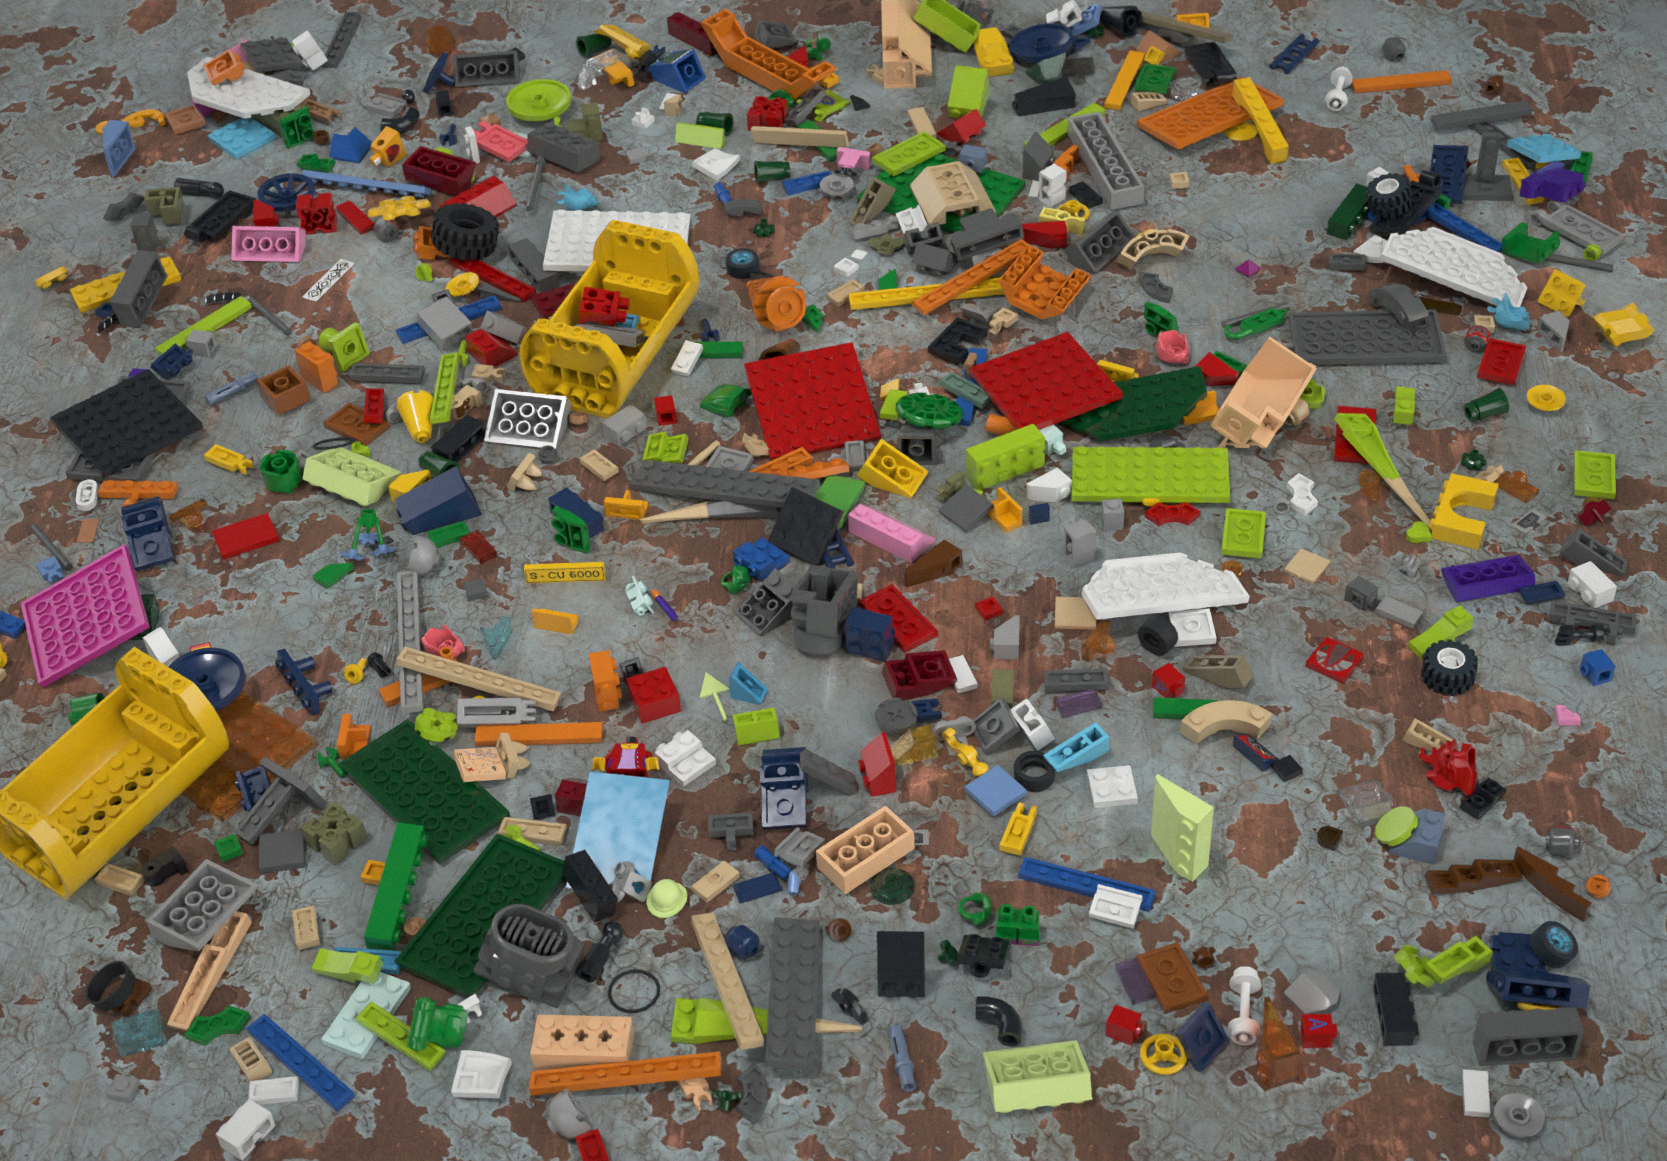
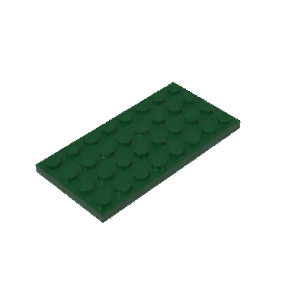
M407 719L338 764L345 774L396 823L424 826L425 835H428V842L426 848L423 849L441 864L498 826L505 817H510V812L477 781L463 782L456 762L433 741L421 737V732L418 730L416 732L415 725Z
M497 833L396 958L395 964L407 972L463 997L469 998L477 994L488 979L473 973V969L479 961V950L484 943V937L491 927L494 916L500 909L513 904H524L541 910L565 879L562 874L564 861Z

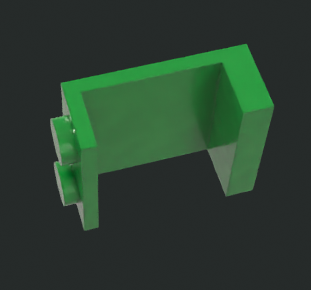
M1521 222L1502 238V254L1540 264L1559 248L1561 243L1559 231H1555L1546 240L1528 236V223Z

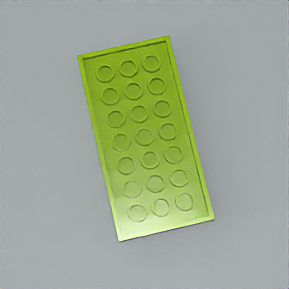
M1073 447L1072 502H1102V500L1122 499V502H1142L1144 498L1160 499V502L1230 503L1228 448Z

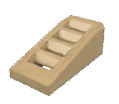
M1131 93V104L1137 111L1168 104L1167 99L1161 93Z
M1416 718L1402 741L1419 748L1423 747L1432 752L1433 747L1436 749L1440 748L1439 742L1445 744L1447 740L1452 741L1451 738Z
M250 1037L229 1048L230 1053L249 1082L262 1080L272 1074L267 1060Z

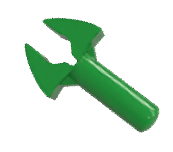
M325 747L327 754L330 756L329 758L322 756L318 751L317 759L320 768L329 765L340 778L346 775L336 759L340 758L338 750Z

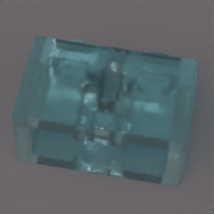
M159 1008L112 1022L115 1045L120 1057L168 1044L165 1025Z

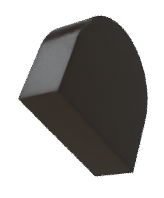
M1331 826L1321 827L1317 832L1318 844L1335 851L1343 836V830Z

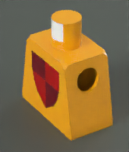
M387 126L371 144L374 155L369 159V162L374 167L378 164L390 167L407 155L398 131Z

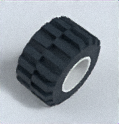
M1387 173L1386 175H1380V177L1374 178V181H1370L1369 186L1366 187L1369 210L1373 215H1377V217L1393 218L1396 215L1400 216L1402 212H1407L1408 208L1412 206L1413 196L1410 181L1402 174Z
M1447 639L1445 642L1443 640L1438 641V644L1434 642L1424 653L1421 670L1422 680L1424 683H1427L1429 689L1434 688V692L1437 694L1440 691L1443 692L1442 695L1447 696V693H1451V696H1456L1457 692L1462 695L1465 693V690L1469 691L1471 686L1474 685L1478 657L1473 649H1469L1467 644L1463 645L1460 641L1453 642L1451 639Z

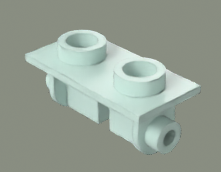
M632 576L634 582L627 584L625 592L631 601L634 613L642 616L646 611L650 610L654 614L651 606L653 601L646 594V591H648L642 580L639 582Z

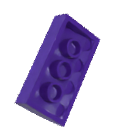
M1520 555L1441 568L1445 583L1456 602L1518 592V588L1535 585V573Z

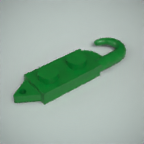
M1267 309L1243 319L1240 323L1241 331L1231 333L1228 331L1231 325H1228L1224 328V334L1226 337L1234 340L1251 334L1255 335L1283 323L1287 309Z

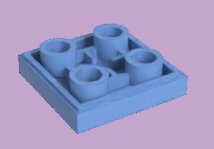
M1100 4L1088 6L1082 12V20L1070 26L1074 37L1098 25L1102 10Z
M999 765L965 786V792L993 817L1027 795V790Z

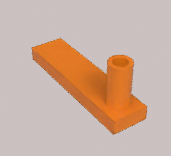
M443 647L440 650L441 657L457 662L453 657L450 647ZM422 673L423 693L452 682ZM400 681L379 689L380 696L387 708L401 703Z

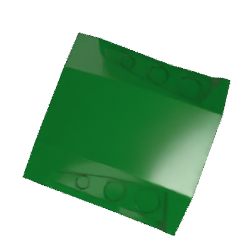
M307 105L279 120L287 149L301 145L306 140L313 138V133L315 132L312 129Z
M1148 301L1145 303L1144 319L1147 321L1145 329L1148 334L1155 335L1158 333L1159 335L1160 332L1176 330L1179 333L1177 319L1171 312L1157 304Z
M721 384L702 400L700 408L713 414L720 413L723 417H731L735 414V408L746 404V398L751 396V390L737 385Z
M555 506L552 510L554 518L551 521L552 526L557 530L554 534V540L560 545H567L572 550L588 554L590 551V538L586 523L570 511Z

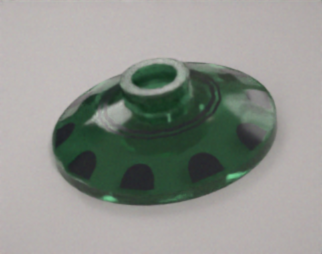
M898 868L883 869L874 875L870 881L871 895L878 902L886 905H897L907 901L913 895L915 889L912 876Z

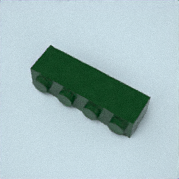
M1357 183L1354 185L1329 218L1327 235L1347 240L1350 234L1353 235L1356 226L1361 224L1363 217L1367 216L1369 212L1366 196L1367 186Z

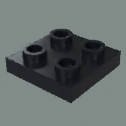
M978 934L964 935L957 955V964L970 965V972L977 978L986 977L990 973L991 968L1003 970L1009 952L1010 941L1004 940L1001 937L986 938ZM978 961H981V962H984L986 965H983V966H982V965L978 964L977 962H978Z

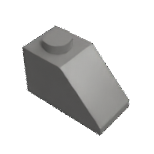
M491 311L486 312L481 324V328L517 344L520 343L526 328L502 314Z
M1559 311L1540 317L1537 332L1559 352H1562L1570 320Z
M1015 615L994 630V638H990V650L994 651V659H1019L1020 615Z

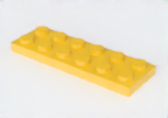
M171 257L161 258V263L168 276L163 286L182 280ZM125 271L71 288V295L80 313L98 308L105 302L110 303V299L121 282Z

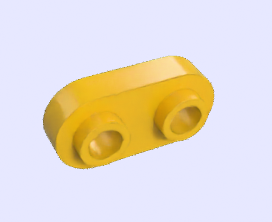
M62 266L38 278L34 283L38 288L46 289L52 285L51 282L55 280L60 282L66 279V274L69 272L65 266Z

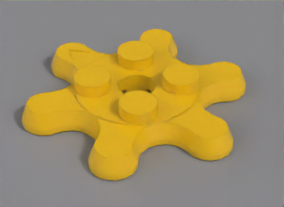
M414 196L401 197V200L396 201L394 199L380 201L379 207L369 209L368 217L383 216V220H393L403 215L417 216L421 214L419 209L430 207L431 203L428 199L416 200Z

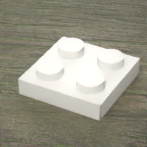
M1210 608L1168 612V619L1178 632V641L1174 645L1175 647L1216 644V634Z
M1130 765L1087 769V779L1094 808L1138 804V796Z

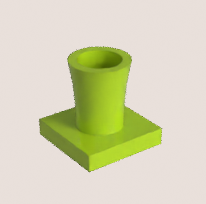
M356 322L341 332L330 327L323 330L320 334V348L325 352H332L338 370L341 372H345L352 367L353 363H358L370 354L360 324Z

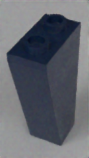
M1491 963V968L1486 975L1488 987L1502 1000L1587 1009L1591 985L1582 978Z

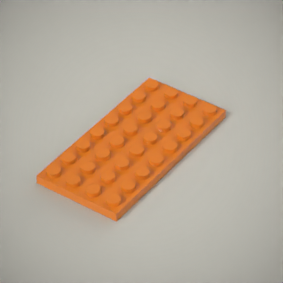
M1233 80L1232 83L1223 84L1138 119L1137 126L1178 150L1201 139L1208 138L1213 134L1223 132L1225 129L1237 126L1239 123L1249 121L1251 116L1243 106H1238L1232 95L1235 81ZM1254 83L1269 111L1284 105L1283 98Z

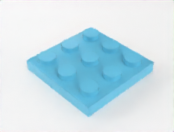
M241 117L207 135L211 143L236 160L277 139L273 131L252 117Z
M1542 134V136L1529 135L1526 138L1518 136L1507 141L1508 147L1539 163L1578 159L1581 156V151L1575 149V146L1567 145L1563 140L1555 139L1550 134Z

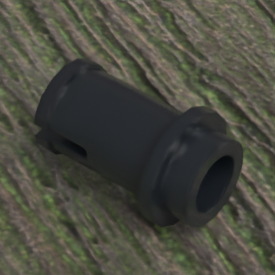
M374 652L368 656V665L375 669L379 677L384 678L388 676L384 670L390 674L391 669L383 661L381 654Z

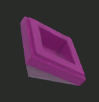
M1249 259L1235 268L1237 272L1247 277H1251L1261 269V267Z

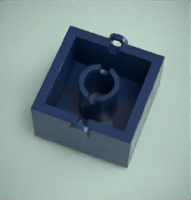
M853 607L845 622L846 652L885 662L894 646L893 637L895 636L896 629L893 628V616Z

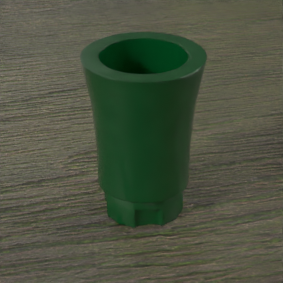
M598 33L578 36L576 38L577 50L583 58L612 45L610 37Z
M699 112L696 117V125L724 129V135L729 136L733 130L734 118L731 113Z
M754 161L756 184L790 178V163L782 161Z
M1497 388L1480 398L1471 400L1464 405L1465 416L1468 420L1475 421L1508 413L1509 401L1505 392L1501 388Z
M426 451L418 459L419 467L423 470H429L434 478L454 467H457L460 471V466L456 461L443 458L436 453Z

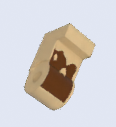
M466 385L456 393L453 398L450 417L461 419L474 406L479 408L483 405L481 392Z

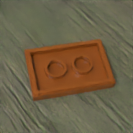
M350 402L323 422L325 428L342 437H353L356 439L355 441L361 442L365 446L390 428L389 422L384 419L383 423H364V409Z
M1178 942L1136 955L1135 961L1164 1014L1208 1000V993Z

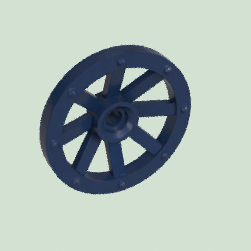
M288 173L274 176L265 181L259 187L257 196L259 201L274 207L275 212H287L296 210L298 195L311 194L312 198H314L316 190L314 182L309 177L302 174ZM288 182V186L282 188L280 183ZM294 182H300L301 184L294 190ZM274 186L278 193H274L268 190ZM306 186L309 188L307 191L301 192ZM264 196H269L275 199H265Z

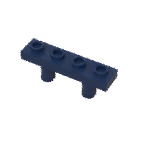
M285 648L278 650L277 660H275L277 670L279 672L282 671L286 683H290L295 696H299L303 708H307L311 715L320 713L319 697L332 693L330 681L327 680L323 683L310 685L301 672L315 669L313 657L309 656L294 661Z

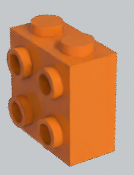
M309 341L295 349L302 379L323 393L338 385L337 372L333 364L334 359L330 353H326L319 346H315Z
M609 650L589 653L599 712L618 709V700L622 699L620 687H616V685H620L618 672H613V670H617L615 658H611Z

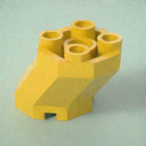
M1633 302L1627 304L1622 309L1600 312L1591 317L1597 328L1601 329L1605 338L1616 347L1623 342L1648 338L1655 331L1649 323L1647 316L1643 312L1640 314L1638 312L1639 309Z

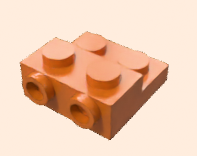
M231 49L203 65L213 86L222 83L226 78L230 82L239 79L245 74L243 70L246 69L238 53H233Z
M419 226L418 232H415L413 242H415L413 252L417 253V257L426 260H434L435 255L451 258L449 255L442 254L431 241L432 228Z

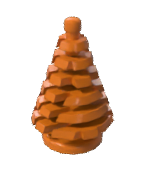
M785 276L748 281L746 288L749 290L748 294L755 317H758V320H760L758 323L769 330L774 329L775 332H780L797 325L802 320L806 311V296L803 289H796V287L792 286H799L801 284Z

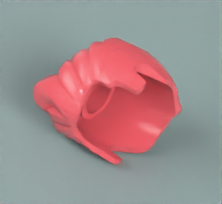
M1176 330L1160 332L1156 344L1158 357L1169 363L1187 364L1189 362L1190 350L1185 334L1182 333L1181 336Z
M442 625L443 629L441 630L430 628L421 638L426 653L441 657L440 650L443 647H450L454 658L465 652L462 641L453 634L447 625Z

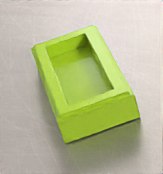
M890 389L880 411V418L898 421L900 417L895 410L896 403L901 397L908 395V391Z

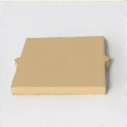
M1301 548L1284 568V572L1297 577L1298 580L1302 579L1314 585L1331 561L1318 556L1317 553L1313 554Z

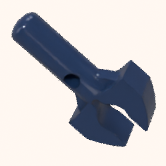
M450 124L447 134H440L439 140L442 146H444L446 141L449 142V146L456 143V135H453L456 129L455 124Z
M706 318L702 319L701 323L705 331L700 333L702 342H709V336L717 342L719 340L718 329L711 330L708 320Z

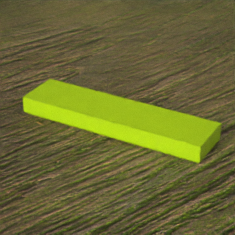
M372 1001L356 1017L357 1023L430 1072L445 1056V1050L435 1043L427 1042L426 1049L421 1051H414L408 1048L407 1035L411 1027Z

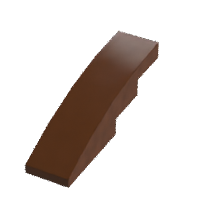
M1518 846L1513 860H1515L1525 879L1562 910L1584 922L1589 915L1592 902L1574 893V884L1557 876L1558 867Z
M1475 859L1472 865H1451L1448 871L1427 870L1424 875L1432 894L1477 891L1521 881L1523 878L1515 860Z

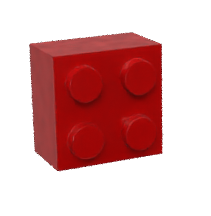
M666 666L626 678L628 695L641 724L681 712L679 693Z

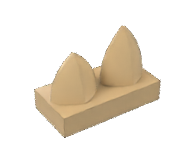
M528 453L512 474L507 486L511 491H514L516 487L525 490H537L534 482L526 476H542L540 468L533 462L535 459L533 454Z
M500 733L496 748L505 768L506 778H515L517 770L524 769L531 763L528 759L517 755L523 753L529 747L520 742L512 741L509 733Z

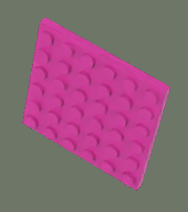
M125 545L118 547L21 603L38 684L42 688L54 683L56 680L149 628L129 549Z

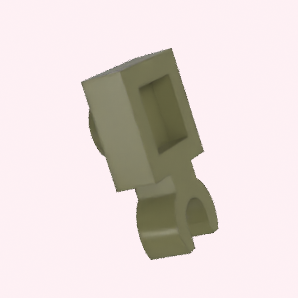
M959 470L947 478L945 485H940L936 488V491L940 493L936 498L943 502L948 496H954L965 486V474Z

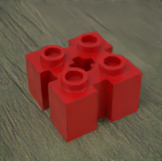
M756 96L752 107H750L747 113L748 131H751L752 126L783 128V123L785 124L784 119L788 116L787 100L780 98L769 100L768 97Z

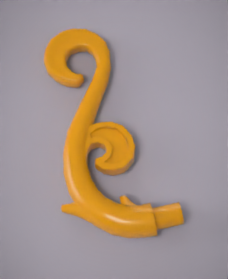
M149 108L135 112L122 120L128 122L132 128L144 125V118L156 119L160 126L166 124V117L161 111ZM108 121L101 122L96 126V132L99 135H103V128Z

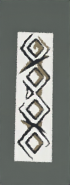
M340 259L302 297L317 301L355 263Z

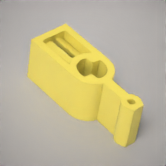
M1046 207L1043 208L1039 215V222L1065 221L1068 233L1072 232L1078 235L1085 233V218L1073 217L1069 212Z

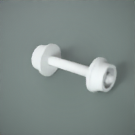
M1338 67L1332 72L1330 77L1331 83L1336 89L1327 93L1325 101L1328 108L1332 111H1339L1347 104L1348 97L1342 91V88L1348 87L1352 83L1353 77L1350 70L1346 67Z
M1244 966L1235 969L1230 979L1231 989L1240 993V1018H1235L1228 1023V1031L1231 1034L1232 1041L1236 1044L1251 1045L1256 1041V1036L1260 1033V1025L1257 1021L1249 1018L1250 994L1260 990L1261 980L1258 978V973L1254 968Z

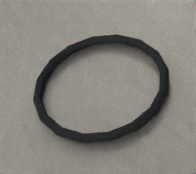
M353 437L326 439L315 443L313 448L316 450L336 449L354 443L356 439ZM352 440L336 446L316 447L319 444L330 441Z
M631 969L620 973L612 980L608 988L610 1003L616 1009L625 1013H638L647 1010L655 1004L660 995L658 979L650 972L638 969ZM630 973H643L655 981L657 986L656 996L645 1007L639 1009L622 1008L613 1001L611 996L612 987L615 982L622 976Z

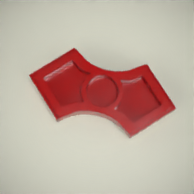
M1158 502L1145 512L1144 517L1159 527L1170 522H1178L1188 526L1200 517L1201 511L1186 502L1178 505H1164Z

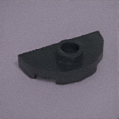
M838 988L832 992L831 998L838 1003L843 1012H848L861 1025L868 1021L866 1011H861L857 1005L860 1002L859 999L850 990Z

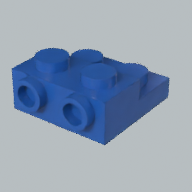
M763 537L753 544L747 541L733 551L735 565L746 567L748 574L760 582L766 579L775 568L779 570L790 562L789 555Z

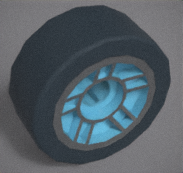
M748 248L735 249L726 256V270L731 277L746 279L750 278V273L759 271V257L754 250Z
M1556 921L1543 923L1530 937V945L1537 958L1552 968H1561L1567 965L1578 953V944L1572 932Z

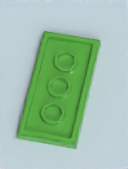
M830 475L827 476L815 495V498L844 511L837 528H841L863 492L865 481Z

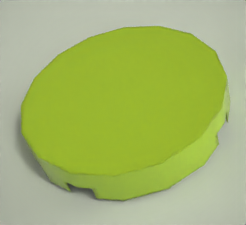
M1406 806L1391 809L1378 821L1375 827V835L1384 845L1395 846L1401 844L1411 837L1413 828H1417L1418 817L1411 808Z

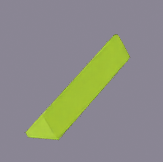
M677 122L675 142L721 149L725 144L724 129Z

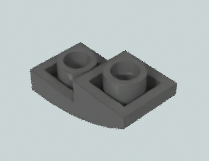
M1166 28L1158 30V36H1165V39L1171 38L1172 42H1178V45L1188 44V41L1194 39L1193 35Z
M750 199L732 200L725 202L723 205L725 213L732 217H742L744 211L748 214H760L762 210L760 201Z

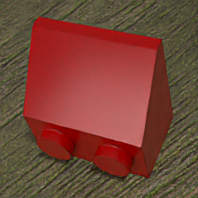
M977 109L937 132V134L950 143L957 142L958 144L961 142L964 144L971 140L969 136L973 135V137H976L982 133L981 129L986 124Z
M479 329L465 336L468 353L481 365L496 367L518 355V352L501 337L486 330Z
M881 732L861 750V760H858L860 773L864 772L865 775L862 776L864 789L869 790L870 797L896 792L895 762L886 732Z

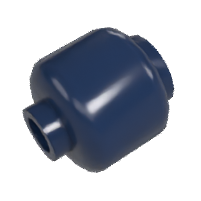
M745 925L732 927L727 932L725 937L728 950L740 959H747L757 954L760 939L750 928Z

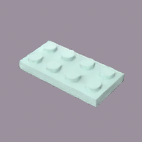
M382 972L379 973L375 984L361 981L321 1038L322 1044L363 1060L378 1036L357 1023L356 1017L371 1001L393 1015L410 991V982Z

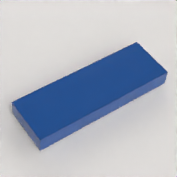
M829 170L782 181V186L787 196L820 188L821 180L828 175H832Z

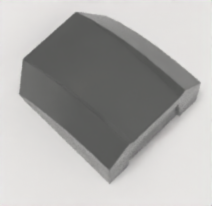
M758 21L755 29V40L772 50L798 44L787 24Z

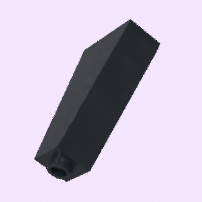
M1064 76L1015 93L1012 108L1013 111H1016L1018 117L1075 108L1076 93L1068 77Z

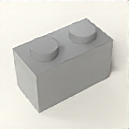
M631 404L602 422L604 437L618 447L647 429L645 414Z
M1086 519L1064 527V557L1073 568L1094 561L1096 551L1095 537L1097 533L1095 528Z

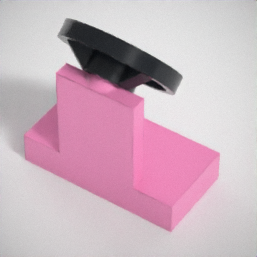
M838 147L837 164L840 168L834 169V173L857 176V173L851 169L856 167L869 170L871 167V153Z

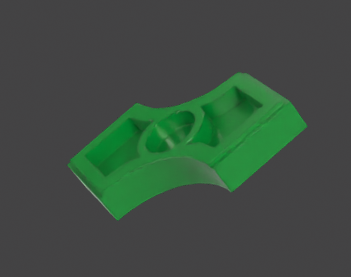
M229 1005L222 1012L214 1016H197L184 1035L187 1040L206 1046L211 1040L220 1035H239L251 1016L249 1012Z

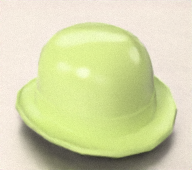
M663 879L658 881L647 895L646 904L653 916L670 918L684 907L688 894L686 888L671 879Z

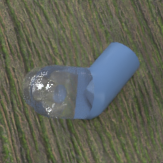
M798 866L789 873L788 894H799V883L804 881L809 874L805 867Z

